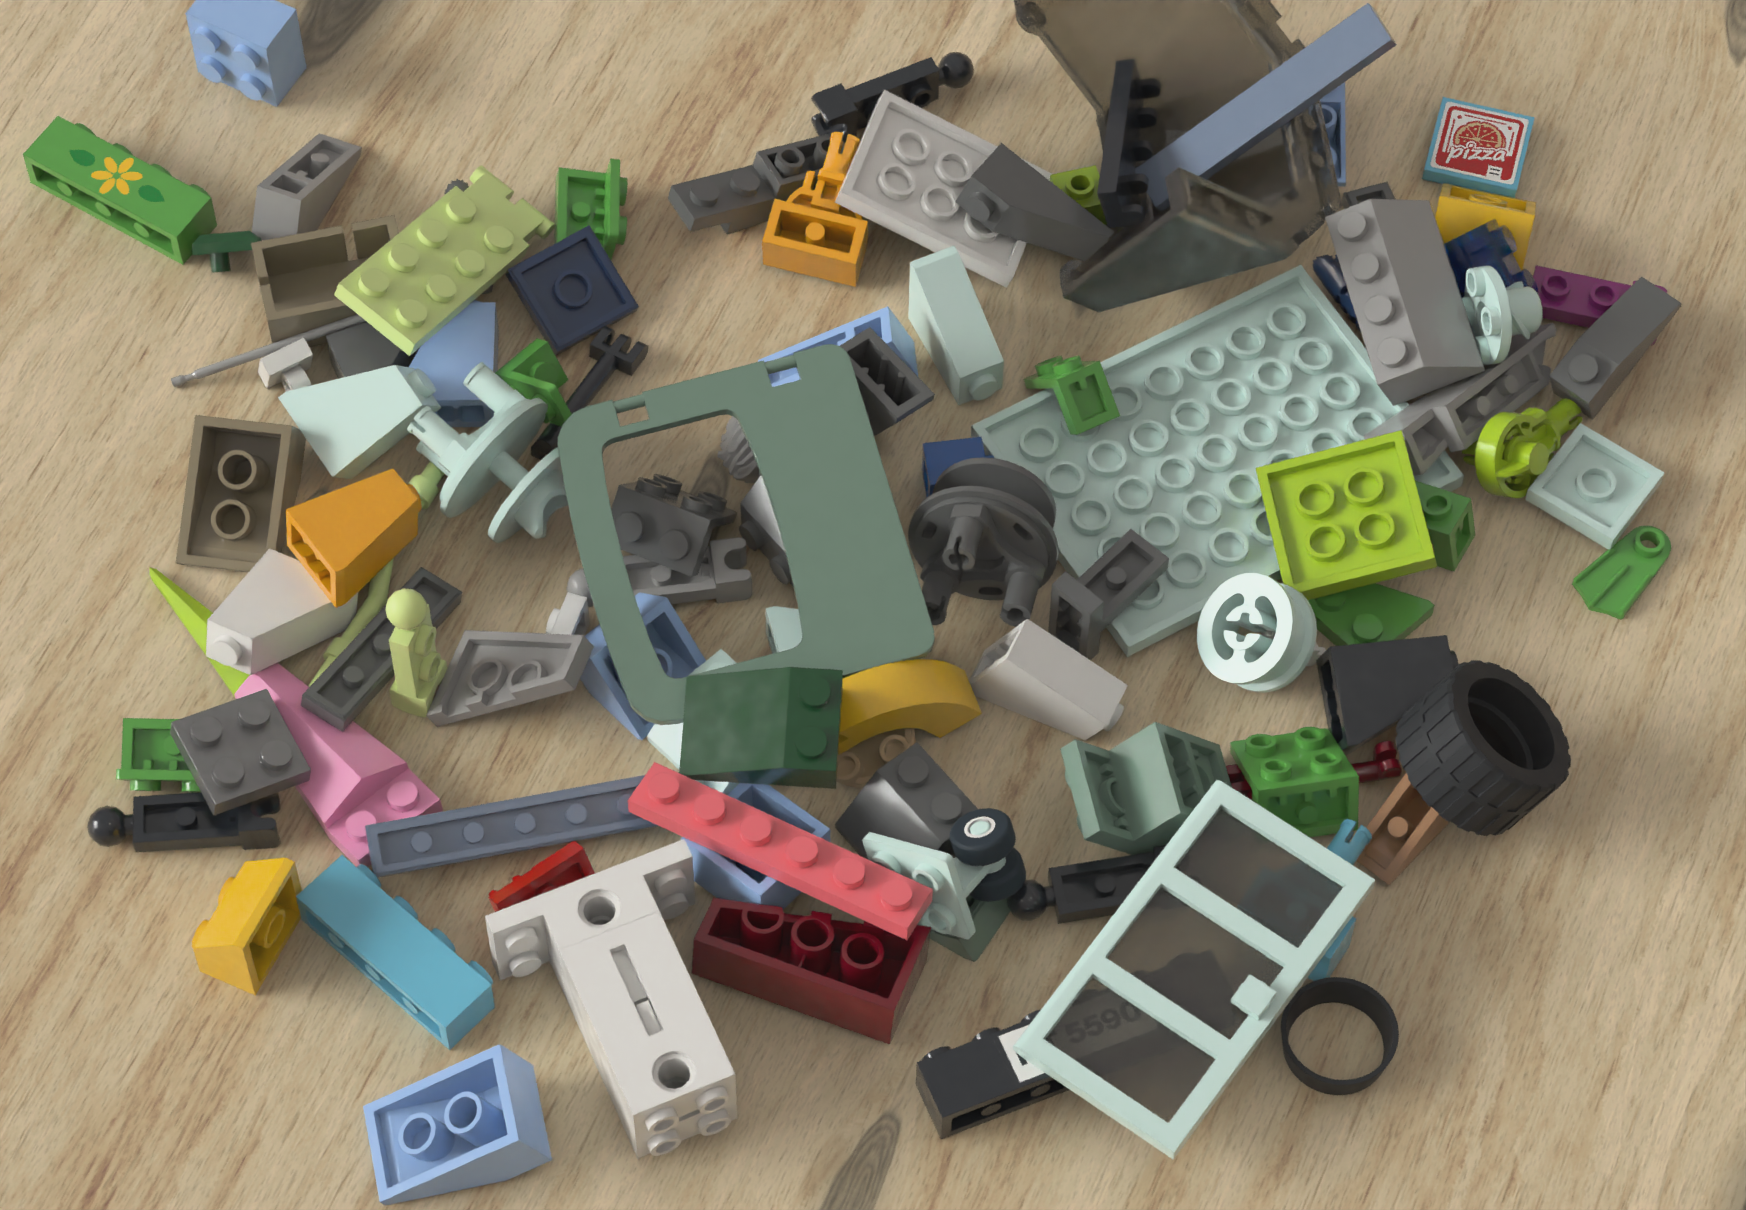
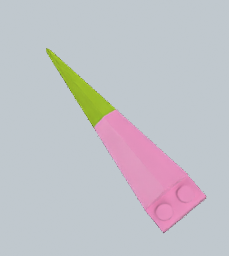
M149 567L153 583L206 655L207 619L213 613L157 569ZM207 657L236 699L267 688L311 769L309 781L295 787L329 839L356 867L359 864H363L366 867L371 865L365 825L443 811L440 799L408 768L407 762L354 721L342 732L302 707V695L309 687L279 663L249 675Z

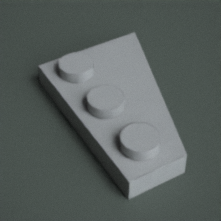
M465 630L426 716L438 727L573 691L577 687L594 646L584 635Z

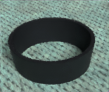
M1344 977L1319 979L1299 989L1284 1009L1281 1019L1283 1053L1287 1065L1293 1074L1311 1089L1330 1095L1353 1094L1372 1085L1392 1060L1399 1040L1397 1019L1385 998L1367 984ZM1342 1003L1353 1006L1368 1015L1381 1033L1384 1046L1381 1065L1363 1077L1350 1080H1336L1318 1075L1305 1067L1291 1050L1288 1037L1293 1023L1303 1012L1319 1004Z

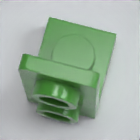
M536 338L495 372V374L514 390L516 389L526 399L540 398L547 404L548 410L543 423H552L562 427L563 423L572 415L558 390L569 379L548 341Z
M1079 355L1064 360L1062 356H1057L1035 365L1037 373L1023 379L1028 389L1054 390L1067 427L1072 435H1078L1120 416L1100 361H1082Z
M1415 480L1431 544L1434 547L1437 566L1454 572L1476 535L1471 498Z

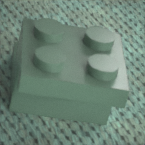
M1157 722L1150 724L1109 751L1077 739L1060 749L1066 769L1065 779L1071 789L1078 814L1077 825L1083 834L1084 840L1131 855L1153 852L1154 847L1167 845L1216 780H1220L1232 787L1219 744ZM1220 809L1202 835L1231 843L1245 835V831L1240 820Z

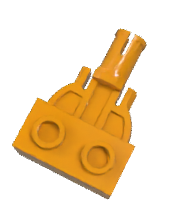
M833 132L831 134L823 168L819 170L814 190L815 172L807 171L803 186L794 191L786 201L774 199L762 240L763 265L856 287L868 245V221L863 220V216L835 203L860 144V140L856 136L848 134L843 153L841 154L843 132Z

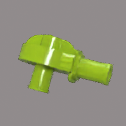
M1561 399L1547 412L1536 407H1529L1521 414L1500 412L1486 423L1479 439L1467 449L1462 450V454H1472L1475 457L1466 455L1463 459L1467 464L1475 466L1478 480L1483 489L1488 493L1503 497L1522 498L1527 495L1530 486L1545 471L1548 462L1554 457V453L1551 452L1559 449L1561 436L1576 428L1582 422L1581 416L1575 417L1581 413V410L1572 400Z

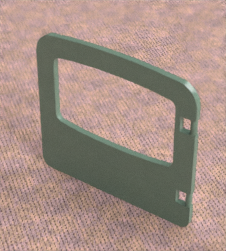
M834 344L821 345L794 352L791 356L767 362L763 360L651 389L629 398L597 403L574 412L563 423L557 445L566 498L584 575L598 622L631 708L644 720L658 725L683 723L687 677L672 678L665 674L648 636L625 567L606 486L603 452L608 445L719 415H730L738 420L766 487L790 568L798 604L802 640L792 649L691 676L801 667L843 670V678L883 664L921 659L932 651L935 643L934 629L848 353L842 347ZM797 368L800 380L772 387L768 374ZM646 407L649 419L620 426L617 413Z

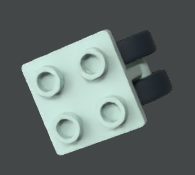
M984 808L974 810L963 815L954 823L950 831V841L956 858H953L949 853L869 832L862 840L868 860L933 889L932 902L917 925L929 926L932 930L941 934H950L969 940L976 930L966 901L967 896L970 895L976 900L985 902L1003 900L1015 894L1023 886L1026 879V869L1022 856L1013 848L1016 836L1012 822L1007 814L997 809Z

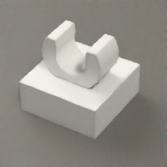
M302 338L261 358L258 374L267 389L281 382L286 391L311 386L305 370L311 367L313 353L306 340Z

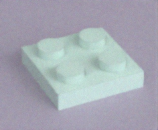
M1580 423L1548 463L1545 471L1530 486L1525 500L1606 549H1611L1660 486L1665 473Z

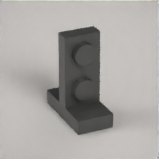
M1130 529L1077 580L1065 571L1052 583L1048 633L1089 660H1092L1099 653L1101 632L1168 569L1169 558Z

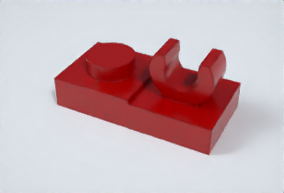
M574 840L533 866L530 871L522 876L516 875L512 877V882L502 889L489 892L488 898L494 911L497 912L595 874L585 849Z

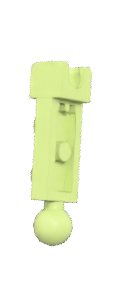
M403 588L395 591L388 598L385 609L387 618L396 626L389 639L395 680L389 690L391 703L394 707L404 712L427 717L426 715L433 702L435 690L441 684L447 671V662L441 659L440 653L436 652L435 638L437 630L436 627L432 626L429 604L426 603L419 592L414 589Z

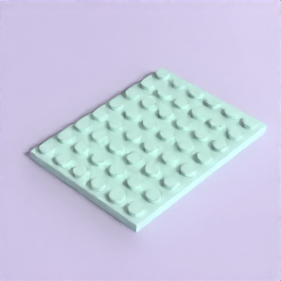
M1299 265L1100 362L1118 408L1119 417L1078 435H1072L1069 432L1054 390L1045 389L971 425V437H982L985 456L993 455L996 459L1009 461L1024 467L1035 474L1048 487L1056 504V519L1053 531L1058 542V560L1067 573L1076 580L1130 529L1169 558L1168 569L1106 627L1124 654L1129 657L1199 621L1200 614L1208 598L1221 584L1230 578L1246 573L1262 574L1276 581L1282 578L1257 477V467L1365 440V434L1408 407L1409 404L1407 401L1395 406L1391 404L1377 385L1366 348L1302 265ZM1444 450L1422 475L1414 476V479L1451 492L1462 486L1464 475Z

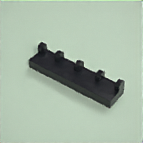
M1135 59L1118 60L1115 65L1097 192L1109 228L1138 225L1144 221L1145 209L1142 206L1131 204V196L1143 194L1148 190V177L1144 174H1135V166L1137 161L1149 160L1153 155V144L1146 140L1139 141L1140 129L1153 127L1157 123V111L1151 107H1144V100L1158 97L1161 94L1162 84L1156 78L1141 79Z

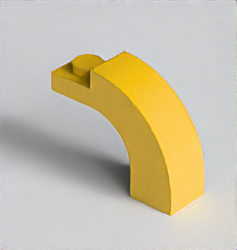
M916 659L883 664L843 678L838 755L870 737L902 728L922 729L941 738L981 715L982 712L965 670L940 660Z

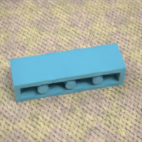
M341 855L296 896L302 921L449 1050L495 1008L492 991L493 980L488 972L473 960L467 964L455 953L456 949L453 943L442 931L437 928L429 931L418 921L416 911L405 899L400 896L392 899L381 889V883L377 876L365 865L359 864L356 867Z

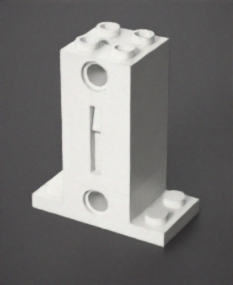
M685 839L485 916L492 963L500 980L510 976H527L538 970L542 964L550 962L637 1158L650 1153L653 1156L664 1155L677 1148L681 1141L700 1133L704 1136L716 1134L728 1127L732 1120L737 1119L735 1072L664 920L683 914L689 906L695 905L693 856Z

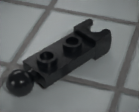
M950 52L942 57L938 67L932 57L846 90L842 84L822 90L811 97L814 105L820 111V113L812 117V124L818 136L833 132H843L842 140L846 143L848 134L857 137V130L867 127L884 90L920 108H924L931 102L938 100L939 86L945 85L955 89L969 84L974 75L972 60L966 54Z
M201 792L133 797V814L125 815L124 812L114 806L100 807L90 815L87 829L93 841L100 846L106 847L118 845L127 835H133L135 852L241 845L244 850L276 848L281 843L276 821L273 818H261V816L279 812L281 808L280 798L277 792L213 815Z
M1166 845L1154 847L1153 852L1049 868V886L1043 887V885L1035 880L1025 879L1023 886L1015 894L1007 898L1008 907L1014 916L1028 921L1039 918L1047 907H1054L1058 924L1114 915ZM1192 847L1176 867L1182 873L1186 872L1189 868V856ZM1189 877L1200 884V880L1198 878ZM1160 888L1144 910L1161 908L1162 911H1169L1190 906L1168 891Z

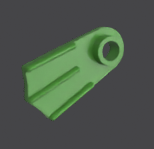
M1639 526L1573 579L1572 585L1581 595L1589 610L1622 620L1668 559L1671 551V542L1662 530L1653 526ZM1641 541H1651L1656 547L1647 548L1642 545Z

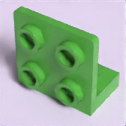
M1303 727L1294 733L1273 736L1254 734L1245 740L1232 741L1230 743V753L1252 789V801L1308 837L1336 834L1345 819L1356 821V826L1352 831L1358 830L1359 776L1328 729ZM1253 830V837L1258 845L1274 843Z

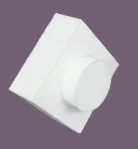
M568 592L561 609L554 608L547 622L546 634L585 636L590 624L587 597Z

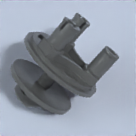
M971 458L957 462L941 473L935 483L932 495L922 501L914 511L909 525L908 540L916 561L923 568L920 578L924 581L921 590L932 625H938L945 621L951 594L955 592L976 599L1004 600L1000 618L1010 626L1016 627L1024 620L1030 619L1038 589L1045 585L1056 568L1059 548L1053 531L1056 519L1055 500L1043 481L1029 470L1015 463L996 458Z

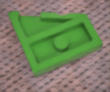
M1376 583L1308 600L1315 615L1317 630L1335 646L1405 639L1432 616L1435 606L1429 600Z

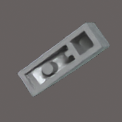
M320 133L257 186L252 233L264 241L317 230L360 158L362 147Z

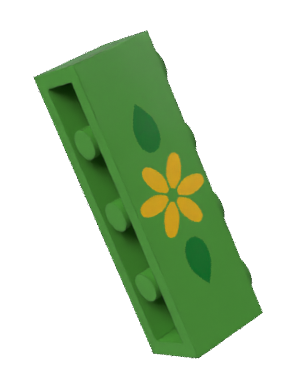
M57 116L23 153L32 184L182 265L193 254L192 244L200 235L210 234L217 226L212 198L203 188L195 184H185L172 177L162 166L158 164L150 165L135 157L123 145L118 143L112 145L97 137L92 130L81 123L73 124Z

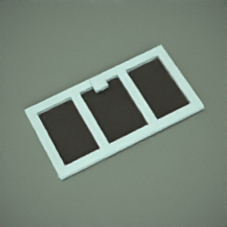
M1216 780L1020 1036L1013 1049L1022 1058L1174 1160L1372 891L1375 879L1226 783Z

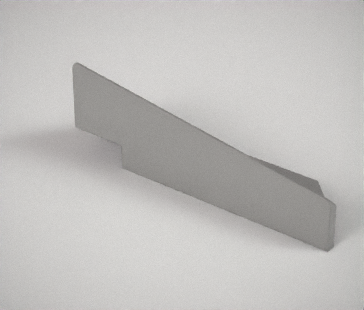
M1554 323L1541 325L1536 332L1530 333L1529 339H1526L1522 334L1514 335L1511 338L1509 353L1503 362L1490 365L1484 364L1485 371L1427 393L1365 434L1364 439L1402 430L1414 476L1422 475L1426 472L1447 446L1450 452L1467 449L1479 439L1482 429L1494 415L1500 412L1513 413L1549 385L1551 368L1543 365L1546 340L1556 335Z

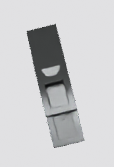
M832 133L758 151L753 165L672 185L668 200L690 232L721 225L725 233L730 234L764 223L769 219L774 199L786 201L794 191L803 186L807 171L815 172L813 190L815 189L819 170L823 168ZM843 142V148H842L841 154L843 153V150H844V146H845V143H844V142Z

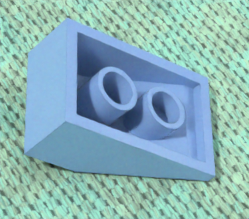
M501 1044L363 1106L379 1201L385 1206L507 1181L552 1161L533 1065Z

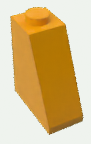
M393 468L286 509L287 546L335 608L345 605L418 535V512L422 510L420 496L412 484H406Z

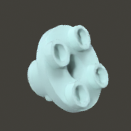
M1481 266L1467 270L1464 298L1462 300L1483 364L1501 363L1509 353L1512 335L1522 334L1526 339H1529L1530 333H1534L1539 329L1543 314L1541 300L1533 288L1523 287L1522 281L1515 282L1505 288L1499 273L1491 266Z

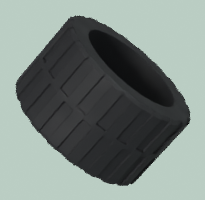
M1471 660L1469 663L1463 662L1457 665L1402 715V719L1398 721L1396 728V748L1399 750V760L1414 789L1416 788L1428 806L1437 811L1446 821L1452 822L1458 828L1467 832H1475L1477 835L1488 836L1492 834L1496 836L1509 830L1566 781L1569 775L1568 768L1571 767L1567 737L1564 735L1563 727L1558 717L1552 712L1549 704L1545 699H1542L1528 682L1523 681L1517 674L1491 662L1484 663L1480 660Z

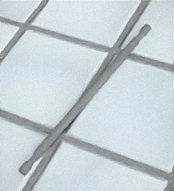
M356 314L195 370L193 373L179 375L171 378L174 387H178L187 381L201 379L267 356L302 338L308 342L363 323L365 320Z

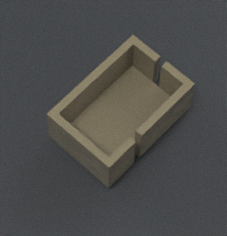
M395 215L352 223L358 259L348 261L342 225L251 243L272 343L357 314L334 296L339 282L399 233ZM326 335L308 341V346L313 347L327 344Z

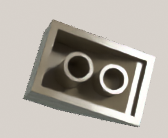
M195 415L176 564L249 572L269 548L280 553L282 552L287 533L286 509L294 506L301 482L306 438L300 429L291 425Z

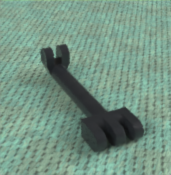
M604 326L590 343L589 357L597 360L596 364L566 401L571 414L587 407L616 369L632 376L648 353V345L638 341L630 352L627 353L632 338L620 334L615 342L610 345L613 341L615 330ZM549 423L531 446V456L542 460L545 455L557 448L558 436L562 427Z

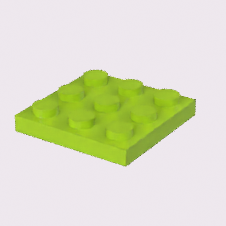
M1402 430L1256 468L1283 584L1298 590L1307 600L1437 567Z

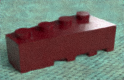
M713 898L693 939L691 974L890 1045L926 964L931 927L917 925L908 940H905L866 921L862 924L832 920L831 913L811 911V915L807 916L784 913L783 908L778 906Z

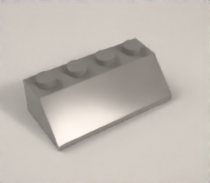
M1369 199L1325 217L1377 385L1393 406L1485 371L1429 200Z

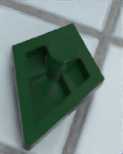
M251 231L200 235L192 244L193 255L210 254L212 273L231 271L229 252L252 250L251 243L259 242L261 238Z

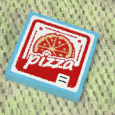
M1443 97L1422 179L1515 198L1535 117Z

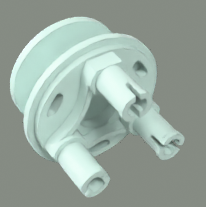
M481 362L471 370L463 384L495 412L492 419L470 435L465 432L459 434L440 418L430 406H426L413 418L417 423L411 422L407 431L421 440L416 447V451L423 454L448 476L440 492V511L444 515L451 518L463 513L478 502L501 480L512 492L494 516L488 529V536L495 543H500L523 528L535 539L546 537L547 522L550 516L557 509L568 506L558 447L547 454L530 472L519 464L517 460L539 431L544 422L548 406L540 398L526 399Z

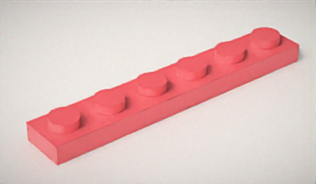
M656 762L653 763L628 799L630 813L905 940H908L932 902V888Z

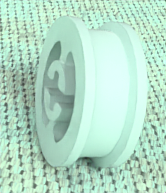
M1257 573L1237 575L1221 584L1206 601L1197 627L1198 650L1207 669L1221 680L1237 684L1244 689L1258 693L1276 691L1294 681L1307 666L1314 651L1317 636L1315 615L1304 595L1288 585ZM1240 627H1243L1253 632L1264 633L1270 630L1276 634L1274 640L1260 634L1249 633L1243 636L1238 634V630Z

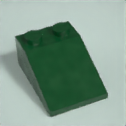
M783 667L687 676L679 773L693 780L836 789L843 670Z

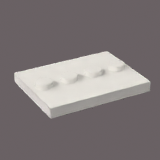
M884 90L875 106L835 203L933 252L955 246L964 267L1006 288L1015 275L1027 244L1026 242L992 232L980 221L971 217L966 210L955 202L971 176L998 146ZM1024 160L1050 181L1052 173Z

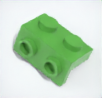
M610 158L606 173L558 168L555 183L554 244L590 225L610 260H612L616 244L624 245L627 217L619 216L620 206L625 205L628 180L625 177H620V159Z
M123 718L121 769H116V779L130 781V791H161V781L182 782V792H201L170 734L171 722L179 719Z

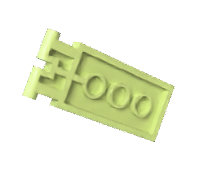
M482 165L471 175L470 181L473 182L471 186L465 191H462L457 186L452 188L339 282L334 296L409 356L502 277L509 268L517 264L525 256L530 246L527 242L537 234L542 239H545L555 227L551 220L523 198L516 204L511 203L509 200L513 196L514 191Z

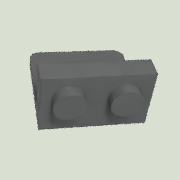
M654 474L652 480L639 477L636 482L619 485L611 510L621 550L691 577L699 573L713 528L734 523L737 516L736 511L726 508V499L704 491H699L698 496L681 490L682 483L664 475Z

